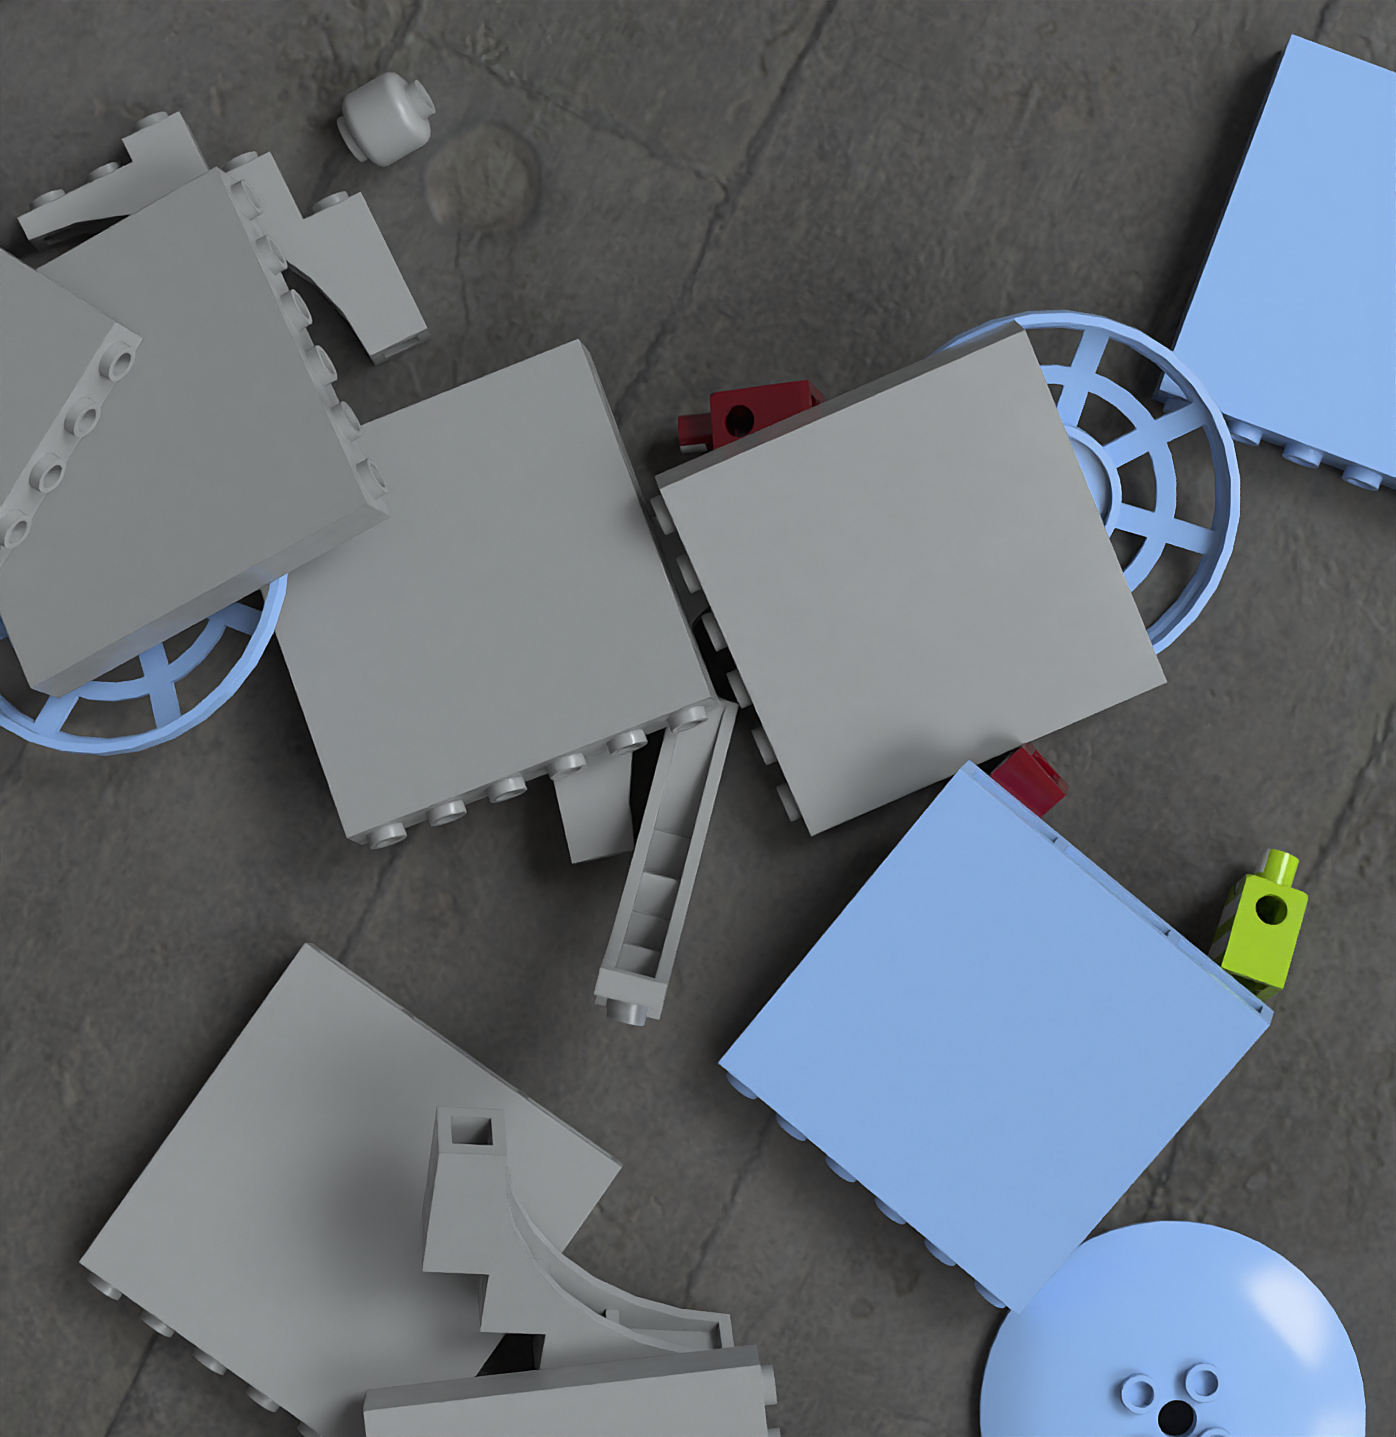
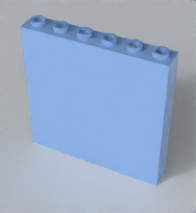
M1292 34L1281 50L1170 350L1200 378L1220 408L1232 440L1250 446H1258L1260 440H1264L1283 447L1282 456L1293 463L1317 469L1320 462L1344 470L1342 475L1344 481L1371 491H1378L1380 484L1396 490V73ZM1162 370L1152 399L1165 403L1163 412L1167 414L1190 402L1179 386Z
M968 760L718 1063L728 1071L726 1077L736 1090L751 1099L759 1097L777 1112L776 1120L786 1132L801 1141H805L808 1138L826 1153L825 1161L837 1175L852 1183L858 1180L876 1195L875 1203L887 1217L899 1224L908 1222L926 1237L924 1243L937 1259L949 1266L958 1264L976 1280L974 1282L976 1289L988 1302L998 1308L1008 1306L1019 1315L1270 1026L1274 1011L984 771Z

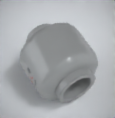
M389 71L343 98V116L337 119V125L348 148L359 161L364 162L369 159L376 165L385 167L422 147L430 140L431 129L428 117L435 114L436 111L429 94L418 80L408 84L401 76Z

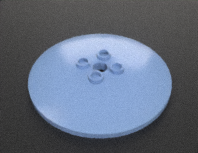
M1156 1220L1113 1228L1087 1238L1076 1248L1019 1315L1010 1308L1008 1309L991 1343L983 1370L979 1395V1426L981 1437H1365L1366 1407L1360 1369L1347 1332L1336 1312L1320 1290L1298 1268L1262 1243L1238 1232L1212 1224L1193 1221ZM1173 1400L1187 1402L1193 1411L1191 1427L1185 1433L1178 1436L1163 1433L1158 1424V1415L1161 1408Z

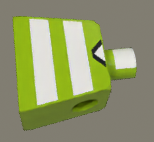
M1271 848L1262 849L1254 875L1246 874L1231 887L1208 953V957L1263 1003L1284 987L1308 902V895L1306 893L1291 888L1299 859L1289 853ZM1256 911L1265 917L1267 923H1264L1258 917Z

